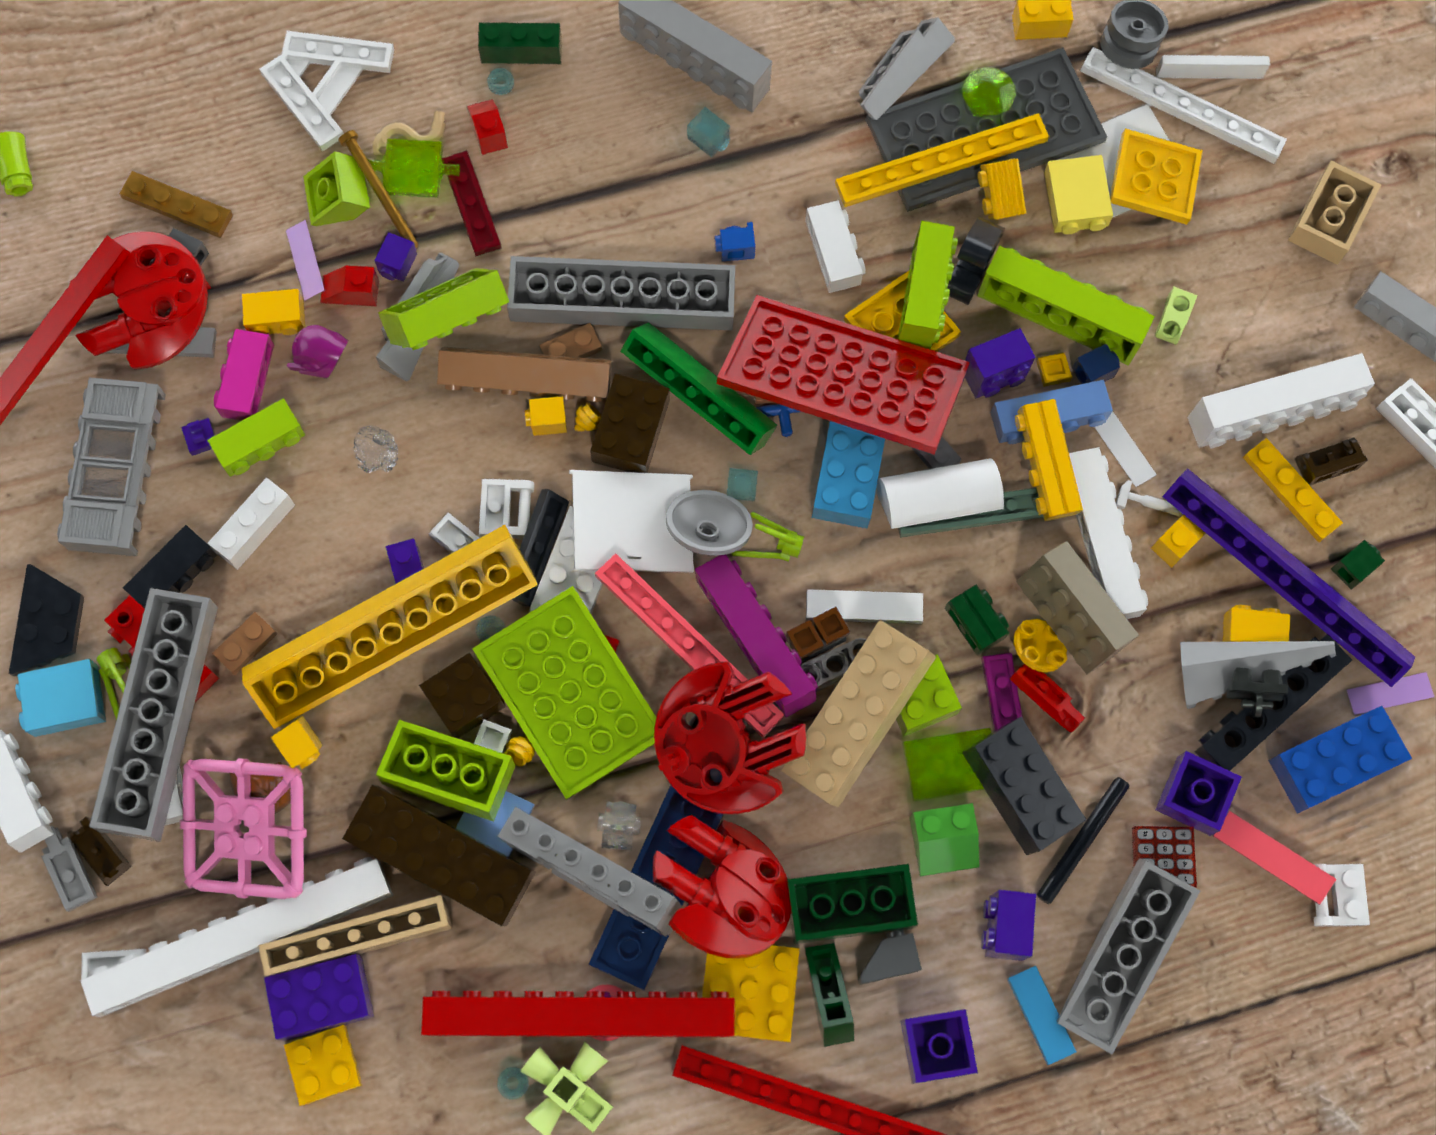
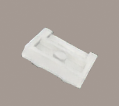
M482 479L479 536L483 537L497 528L506 525L513 538L523 540L530 522L531 493L534 492V482L529 480ZM511 491L520 492L518 527L509 526Z
M1314 864L1336 878L1332 886L1335 916H1329L1326 895L1320 905L1315 902L1316 917H1313L1314 926L1370 925L1363 864Z

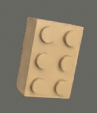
M1330 161L1313 189L1288 241L1338 265L1349 251L1381 184L1334 161Z

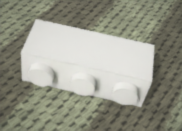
M839 200L807 208L805 222L828 292L832 293L861 285L862 276L866 273L863 259L858 258L855 251L857 250L855 235L853 233L850 234L847 227L849 225V217L846 209H841Z
M265 478L212 537L208 544L220 557L238 570L295 504L286 492L268 478Z

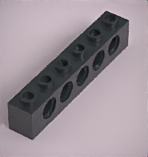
M1327 634L1320 640H1318L1316 637H1313L1310 641L1334 640ZM1334 641L1335 657L1331 658L1328 655L1312 661L1317 665V672H1313L1308 666L1303 668L1301 665L1287 670L1285 675L1281 676L1282 684H1287V679L1293 680L1297 685V691H1293L1288 687V693L1283 695L1282 701H1275L1277 705L1276 710L1262 709L1261 717H1253L1251 708H1242L1237 714L1232 710L1219 721L1222 727L1216 733L1211 729L1198 740L1201 746L1195 753L1199 757L1224 769L1232 770L1346 667L1352 659ZM1246 716H1250L1255 720V729L1250 728L1246 724ZM1225 735L1233 737L1235 740L1234 748L1229 747L1225 743Z

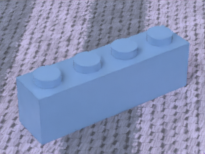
M1104 380L995 402L990 413L998 442H1008V444L1022 442L1024 440L1022 431L1018 432L1015 425V415H1018L1017 411L1023 405L1050 399L1056 400L1064 433L1075 431L1079 426L1088 424L1090 427L1103 425L1113 412Z

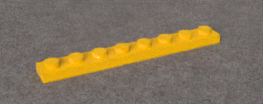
M1039 113L837 178L835 186L844 207H848L1047 142L1049 134Z

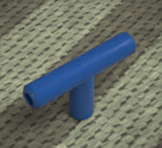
M780 404L756 407L767 417L779 416L782 436L788 437L793 434L790 414L801 411Z

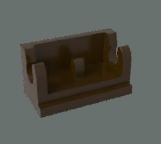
M1354 437L1311 453L1299 455L1294 459L1303 479L1310 486L1358 470L1368 461Z
M86 816L79 821L82 827L75 832L69 831L67 836L105 886L108 887L132 866L106 833L89 827L91 818Z

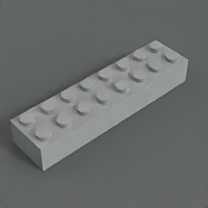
M511 256L507 310L510 322L584 325L591 323V325L639 327L649 322L654 327L733 330L735 265Z
M150 588L89 827L99 832L161 842L218 606L210 598Z

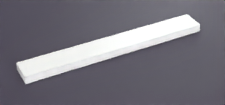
M1092 47L1080 72L1273 164L1278 159L1287 140L1140 69L1118 66L1112 63L1102 51Z

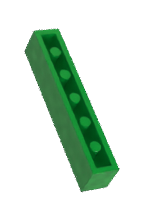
M649 322L631 331L620 351L661 385L670 388L672 394L747 454L752 455L766 445L778 426L774 421L735 390L718 385L716 375Z

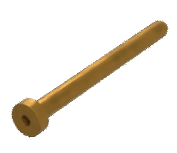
M351 130L344 133L338 139L341 146H347L401 237L413 241L417 249V240L356 140L359 136L356 131Z

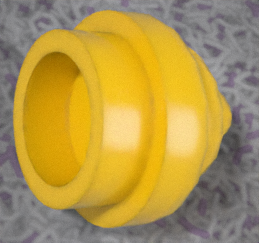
M587 403L584 407L580 406L576 410L575 431L596 430L601 414L590 403Z
M527 736L512 738L505 746V754L512 756L516 766H524L526 763L531 762L535 755V749Z

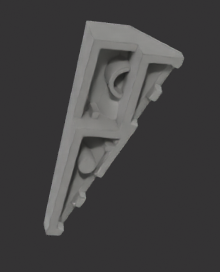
M1334 641L1180 642L1187 709L1194 708L1196 703L1213 698V700L1222 698V694L1227 692V688L1231 684L1233 672L1236 668L1251 669L1252 682L1262 683V672L1264 670H1280L1282 676L1289 669L1301 665L1303 668L1310 666L1312 661L1325 656L1335 657Z

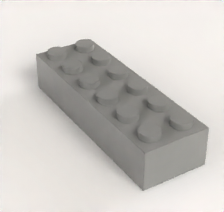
M620 0L618 2L620 32L627 40L639 43L650 54H657L665 59L671 67L680 68L694 81H701L709 86L717 95H724L729 98L738 108L747 109L752 113L770 90L772 60L673 0Z

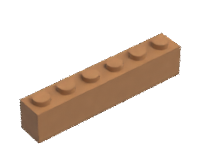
M442 347L438 354L437 384L445 385L447 390H462V386L473 387L474 392L481 393L490 392V389H501V393L507 395H517L518 391H527L533 397H546V393L558 394L557 397L563 396L564 399H574V396L577 395L586 396L587 401L600 402L603 398L608 397L612 360Z

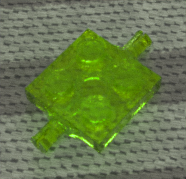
M387 139L386 153L383 159H368L374 171H382L383 186L389 195L439 198L440 182L443 175H460L459 164L443 163V143L440 141Z

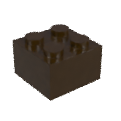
M467 653L419 685L451 735L457 739L481 724L483 720L489 719L505 708L501 698L470 653Z

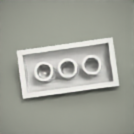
M991 458L878 478L877 495L891 529L1004 509V494L1000 473L996 463Z

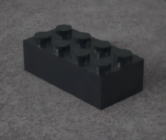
M1022 717L1005 724L962 752L1026 855L1043 850L1086 821L1085 816Z

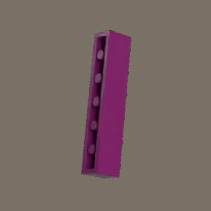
M725 554L717 556L695 568L698 585L756 674L759 676L763 673L771 672L792 692V695L775 702L784 714V717L787 718L815 702L818 685L810 672L805 674L801 668L802 661L798 653L794 649L789 650L785 644L787 642L785 634L779 626L776 628L770 621L772 617L769 610L764 604L759 605L755 599L757 594L750 582L745 583L741 578L742 571L735 560L730 561Z

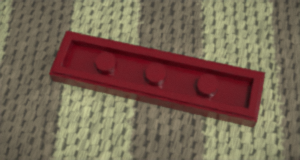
M468 151L441 158L475 257L502 249Z

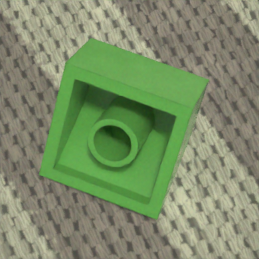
M973 803L917 811L911 814L909 819L920 877L980 867L979 833Z

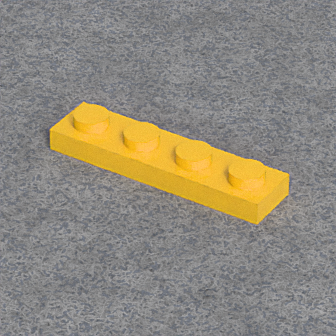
M1267 438L1242 457L1318 543L1343 524L1338 516Z

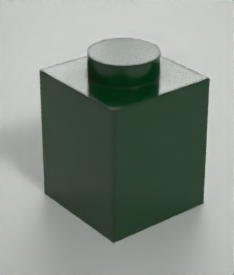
M1363 540L1334 565L1331 570L1352 590L1385 560L1374 545L1368 544L1366 540Z

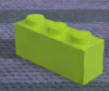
M282 398L207 441L222 467L231 477L245 473L251 465L258 461H266L272 458L275 452L283 447H291L297 444L301 437L305 436V433L287 402Z

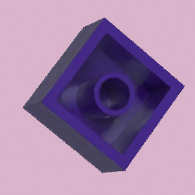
M1021 328L969 349L965 361L970 362L965 379L975 399L985 396V398L992 397L999 393L1001 388L1008 385L1011 388L1016 387L1026 380L1025 378L1035 360V355Z
M1185 751L1176 758L1155 810L1211 836L1221 830L1242 776Z
M998 890L989 896V900H985L983 917L988 919L987 931L983 930L981 937V949H986L985 957L1023 961L1032 957L1036 894Z
M966 1009L900 1021L912 1084L978 1073Z

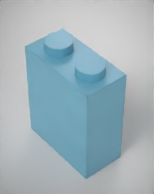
M86 659L18 674L19 683L15 685V691L18 700L22 704L19 722L21 728L30 735L37 737L106 722L99 667L92 660Z

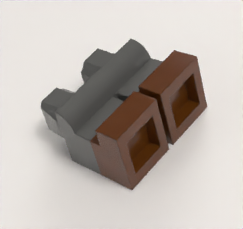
M834 607L814 617L812 622L808 620L786 631V639L791 650L794 649L802 663L845 642L846 636L850 634V630L837 607Z

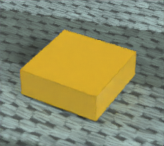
M1065 352L1037 359L1036 362L1043 387L1071 381L1072 375Z

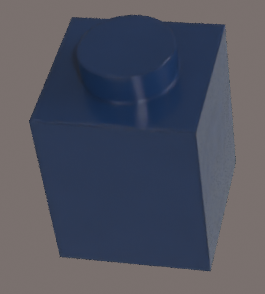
M1105 344L1077 357L1072 370L1081 384L1099 380L1106 382L1115 377L1120 369V361L1117 354L1111 351L1108 345Z

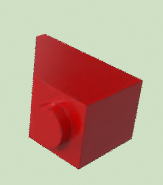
M491 99L467 106L481 154L484 155L508 148L505 130L494 100Z
M346 265L323 275L324 291L321 292L320 298L322 304L377 307L379 279L374 267Z

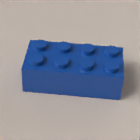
M1379 706L1268 761L1298 814L1409 761L1412 757L1384 707Z

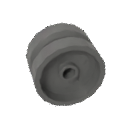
M1122 0L1113 8L1100 38V46L1104 55L1112 63L1123 68H1145L1154 61L1168 31V19L1158 6L1147 0Z

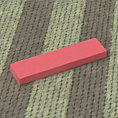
M1231 811L1226 815L1221 830L1213 835L1216 839L1319 905L1336 881V878Z

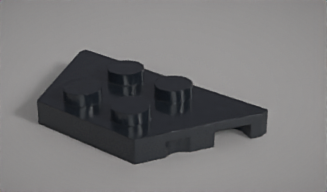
M27 564L18 614L9 674L12 676H18L19 673L36 666H45L57 658L63 659L76 654L84 596L31 564Z

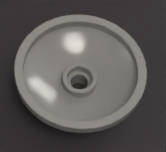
M696 490L680 495L669 505L666 514V526L674 540L692 552L708 556L725 555L741 549L750 539L753 528L751 515L739 501L724 493L710 490Z

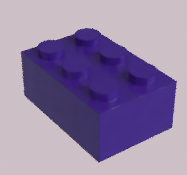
M358 954L264 977L275 1040L285 1041L374 1018L363 958Z

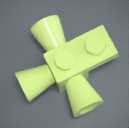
M584 1041L570 1070L563 1066L559 1071L543 1049L539 1047L520 1072L546 1085L547 1087L543 1093L548 1098L524 1117L525 1120L543 1135H550L564 1109L594 1133L613 1106L584 1082L603 1067L608 1060Z

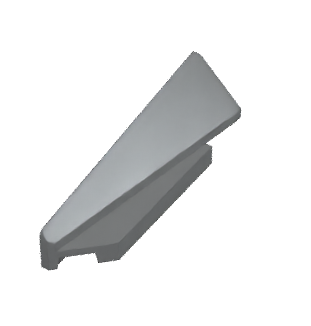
M938 17L922 20L915 30L901 32L859 90V95L863 99L860 106L871 119L877 120L955 42L954 36Z
M441 252L438 253L435 260L429 258L423 263L398 303L453 279L459 263ZM382 327L381 330L387 342L376 356L379 366L389 373L409 381L423 348L412 350V348H402V346L391 344L384 327Z

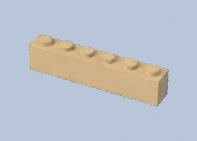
M439 895L258 946L264 975L268 977L353 954H363L453 928L446 899Z

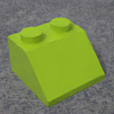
M334 151L303 176L312 226L354 220L370 208L365 176L353 156Z

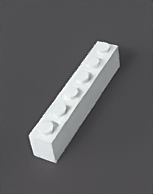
M1099 447L1069 453L1083 511L1076 514L1092 574L1127 619L1140 617L1147 610L1148 597L1145 590H1141L1138 581L1140 579V570L1136 562L1133 563L1131 557L1132 543L1128 535L1125 536L1122 526L1124 525L1123 512L1120 508L1117 509L1116 489L1114 483L1109 482L1107 458L1101 455Z

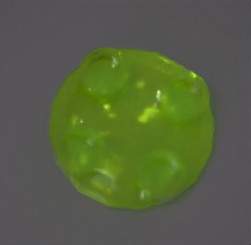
M982 67L972 71L966 77L962 87L963 98L971 108L972 114L977 117L998 115L1009 111L1016 96L1015 84L1011 77L1004 71L993 67Z

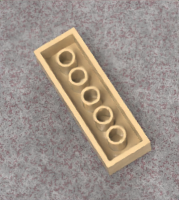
M879 620L807 730L805 755L786 763L781 771L830 805L839 807L936 656L890 625Z

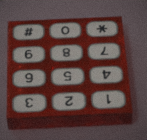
M1132 827L1133 866L1141 858L1194 888L1197 887L1194 827Z

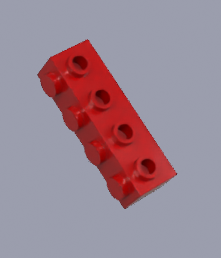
M129 595L104 621L111 627L107 632L120 644L125 640L132 646L128 652L133 656L145 608ZM205 664L195 703L219 679Z

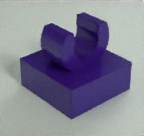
M209 418L197 420L181 427L189 453L192 456L212 449L207 440L216 434Z

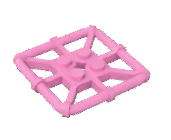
M238 758L236 761L214 759L189 760L183 766V819L180 820V829H183V870L186 878L184 883L189 888L193 887L199 891L235 894L237 898L244 899L249 896L277 899L297 898L303 892L304 838L307 837V829L304 828L302 772L297 767L292 769L290 766L283 764L255 763L242 758ZM206 771L235 773L237 776V796L225 795ZM251 774L283 777V780L266 798L251 797ZM195 780L214 801V820L195 819ZM291 787V826L275 825V803ZM242 820L244 821V826L249 827V832L244 834L240 830ZM195 829L213 830L214 853L196 870ZM275 836L291 839V873L275 855ZM222 858L238 859V882L203 878ZM251 860L264 861L283 884V887L251 884Z

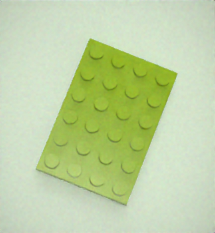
M573 586L472 648L566 800L655 744V714Z

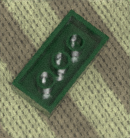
M909 864L787 879L794 944L914 929L918 926Z

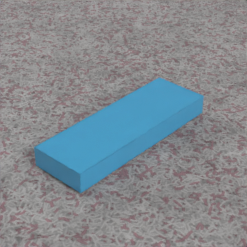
M1033 966L1007 978L1046 1064H1053L1076 1053L1066 1028L1057 1023L1059 1014L1037 967Z

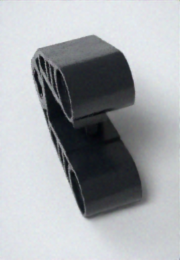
M982 217L977 218L957 256L959 261L947 289H950L949 297L969 305L998 246L1005 227Z

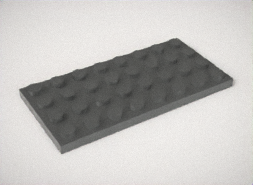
M1064 47L891 106L877 120L871 119L869 115L866 116L868 127L885 163L1039 113L1049 134L1047 142L898 190L907 212L980 187L978 171H981L980 165L1018 158L1020 172L1045 164L1048 161H1054L1105 143L1107 140V135Z

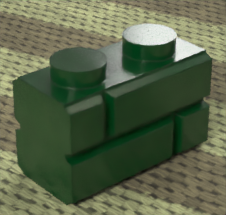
M976 584L947 602L945 610L978 656L1008 636L1009 631L1007 629L1009 624L1003 614H996L991 604H993L989 593L985 589L980 590Z

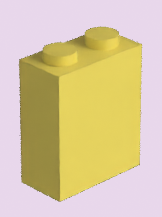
M1102 155L1048 161L1044 176L1054 233L1073 234L1079 230L1090 229L1091 231H1099L1108 227L1113 217Z

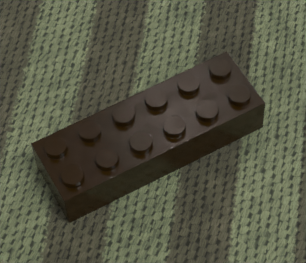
M376 785L370 787L342 838L500 926H507L536 873V871Z

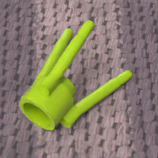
M751 512L752 518L767 525L763 526L756 523V529L779 538L776 549L781 550V553L735 551L731 553L732 556L771 558L789 562L790 556L798 558L804 536L798 535L797 532L788 530L755 512Z
M110 648L99 654L96 660L101 667L99 673L103 678L113 713L117 720L119 705L110 678L116 680L119 688L124 693L126 684L122 675L127 671L126 667L130 669L131 659L128 654L121 655L118 648Z

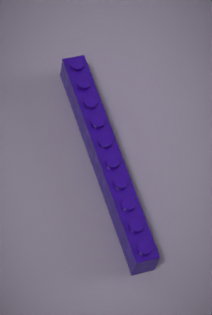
M1188 468L1162 496L1391 688L1412 668L1415 656Z

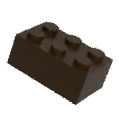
M615 373L590 450L592 462L626 472L648 473L670 402V388Z

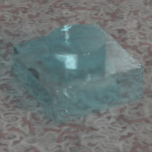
M730 468L727 496L738 500L755 501L758 471Z

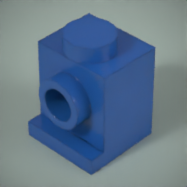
M747 222V227L743 228L730 226L720 230V235H714L716 252H721L722 262L755 259L756 245L753 222Z

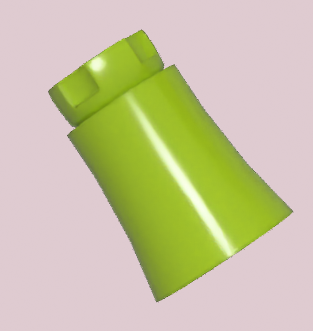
M15 131L1 132V184L4 186L7 195L14 197L26 195L33 190V184L31 182L32 175L26 153L25 136Z

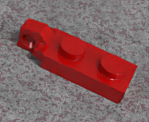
M1023 664L1011 676L1010 680L1070 733L1085 719L1070 702L1073 698L1045 673L1033 670L1026 664Z

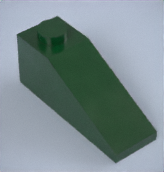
M835 943L805 948L814 1003L824 1047L853 1042L854 1021Z

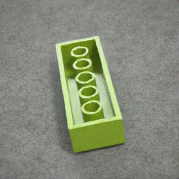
M1000 245L986 271L977 295L986 301L1093 350L1107 344L1109 349L1117 354L1119 361L1128 366L1142 345L1155 317L1142 307L1129 305L1116 295L1105 294L1097 290L1092 284L1081 283L1072 279L1069 274L1063 271L1050 269L1039 260H1031L1020 255L1013 248H1004Z

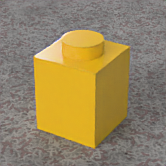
M563 396L529 399L530 409L525 410L526 427L531 426L533 436L567 433Z

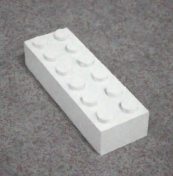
M1361 353L1202 397L1187 418L1198 447L1201 448L1209 445L1210 448H1216L1225 444L1226 440L1235 438L1236 441H1241L1252 436L1254 432L1262 431L1265 434L1278 429L1279 425L1288 423V426H1294L1302 423L1308 417L1314 416L1315 419H1319L1329 415L1333 410L1340 409L1341 412L1351 410L1357 406V402L1367 396V392L1375 383Z

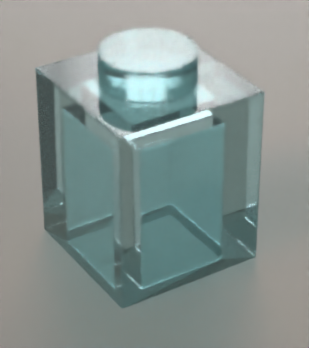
M706 107L687 125V139L710 157H713L718 151L722 152L730 142V126Z

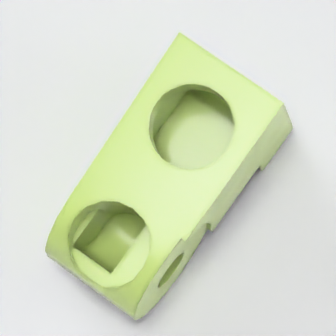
M1173 287L1165 302V308L1155 337L1177 345L1198 295Z

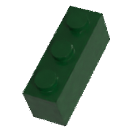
M479 22L478 49L481 64H561L562 37L560 23Z

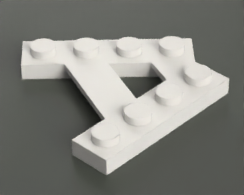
M287 31L282 54L259 68V70L323 152L338 142L339 137L344 134L331 117L334 110L363 70L390 73L394 46L390 43ZM310 63L331 66L313 92L310 91L300 78Z

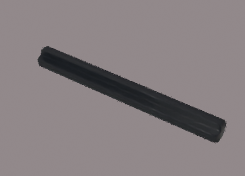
M1120 777L1114 779L1037 893V897L1042 902L1048 905L1053 902L1130 787L1124 779Z

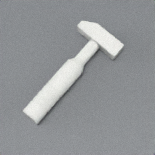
M1130 480L1120 487L1116 501L1118 508L1124 509L1127 499H1130L1155 510L1179 517L1183 516L1168 501L1149 495L1141 496L1131 493L1132 481Z

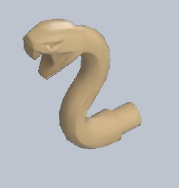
M441 111L434 112L431 131L427 135H419L410 126L403 123L388 124L376 135L372 147L373 154L380 156L382 149H389L393 152L394 149L389 138L396 133L403 134L409 141L419 146L433 145L443 137L446 126L444 123L445 113Z

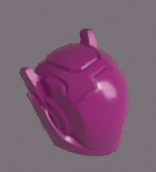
M307 326L299 331L293 341L292 356L294 362L288 363L287 367L290 370L299 371L300 374L327 379L335 369L349 340L339 333L322 326Z

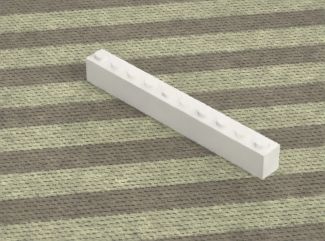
M371 857L361 859L354 863L355 868L345 872L342 869L334 870L325 875V880L316 884L313 881L303 883V892L297 898H268L267 904L257 908L255 905L244 907L237 911L238 916L227 920L226 917H221L209 922V928L199 932L196 929L183 932L178 935L179 940L170 944H167V941L156 943L148 948L150 951L140 956L134 953L119 959V965L109 969L107 966H101L89 971V977L80 981L92 1016L103 1017L260 952L258 945L308 932L392 897L393 894L381 862L378 859L372 860Z

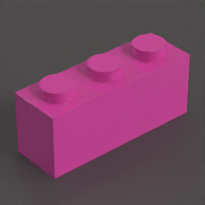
M235 329L233 338L228 340L227 363L222 365L220 372L221 387L214 395V406L222 418L243 421L258 412L274 348L269 334Z

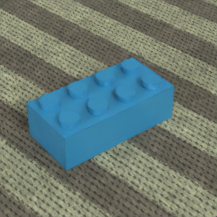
M830 421L811 518L868 528L885 443L884 438Z

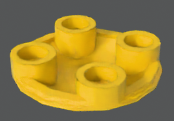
M1040 619L1025 620L1018 626L1014 633L1013 644L1017 655L1024 664L1033 670L1045 673L1053 672L1066 663L1067 648L1058 639L1046 621Z

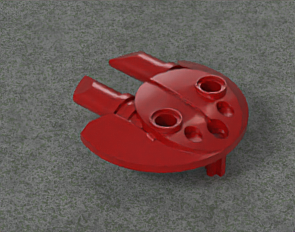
M142 231L124 234L113 240L127 249L130 254L96 297V299L113 293L119 298L117 302L123 313L118 314V318L77 334L76 337L95 356L129 344L126 358L131 368H150L175 357L195 337L205 316L208 301L207 290L211 289V285L206 281L202 267L195 256L177 240L155 232ZM155 258L153 264L149 265L150 261ZM172 308L169 315L165 316L166 311Z
M729 661L716 662L699 667L682 677L670 689L656 717L654 743L659 770L663 771L669 783L682 797L692 804L711 812L741 814L769 804L784 792L781 781L769 775V770L805 755L806 726L805 723H802L759 742L756 740L751 741L748 731L745 732L744 730L746 726L742 720L746 717V714L790 696L792 692L771 672L763 673L734 686L730 684L734 670ZM688 712L697 715L699 720L697 727H691L687 723L686 716ZM712 768L718 769L721 772V783H716L710 778V770Z
M693 815L677 821L667 832L709 858L710 863L716 866L708 879L705 877L701 879L661 852H655L653 859L654 882L687 903L686 907L678 909L673 914L668 925L692 946L718 957L732 959L748 958L769 949L784 933L791 916L787 876L776 856L757 836L732 822L723 820L716 831Z

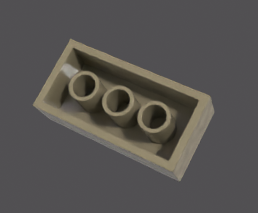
M1067 541L1044 554L1016 581L1023 593L1030 599L1042 618L1046 620L1086 675L1109 661L1139 636Z

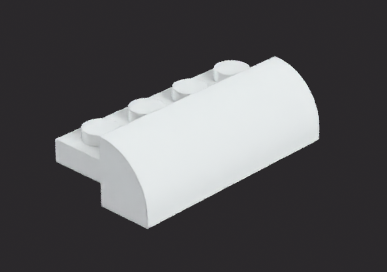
M1410 378L1382 401L1376 409L1436 469V402Z

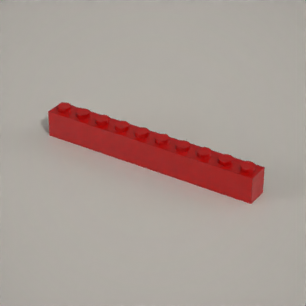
M432 991V997H423L421 1035L736 1037V999L729 998V992L722 991L710 992V998L698 997V992L694 991L679 992V997H667V992L649 991L648 997H636V992L617 991V997H605L604 991H586V997H574V991H555V997H543V991H524V997H512V991H494L493 997H481L482 991H463V997H451V991Z

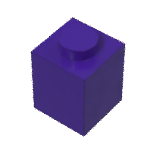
M388 232L374 260L379 274L391 281L397 279L404 282L417 256L415 244L413 241Z

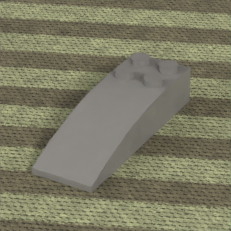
M1139 858L1081 967L1057 1023L1113 1054L1197 899L1200 890L1154 864Z

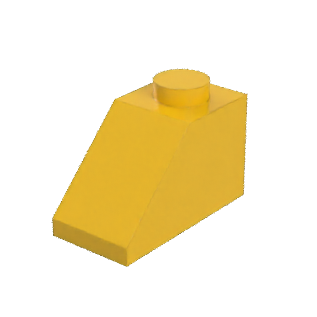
M1183 515L1157 540L1151 549L1173 568L1206 533Z

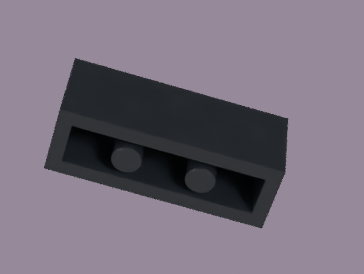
M185 525L123 589L145 608L150 588L177 593L187 591L193 584V579L201 571L204 572L212 566L217 554L203 539Z

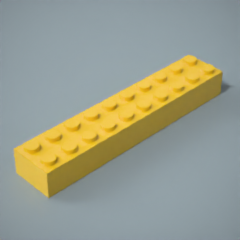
M503 525L243 667L242 684L273 729H276L537 586V581L506 525Z

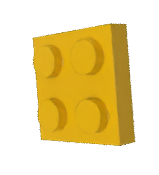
M341 1025L283 1045L299 1106H304L362 1086L346 1025Z

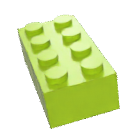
M921 220L912 250L898 340L930 350L933 342L938 343L940 332L943 331L945 323L944 307L947 306L950 289H947L954 268V263L951 262L958 243V238L953 237L955 226Z
M475 268L378 312L391 344L417 350L428 345L427 340L433 337L443 338L452 334V329L459 325L466 327L476 323L478 316L483 314L492 315L501 311V306L509 303V299L498 270Z
M399 720L376 776L384 786L494 822L516 766L512 756Z

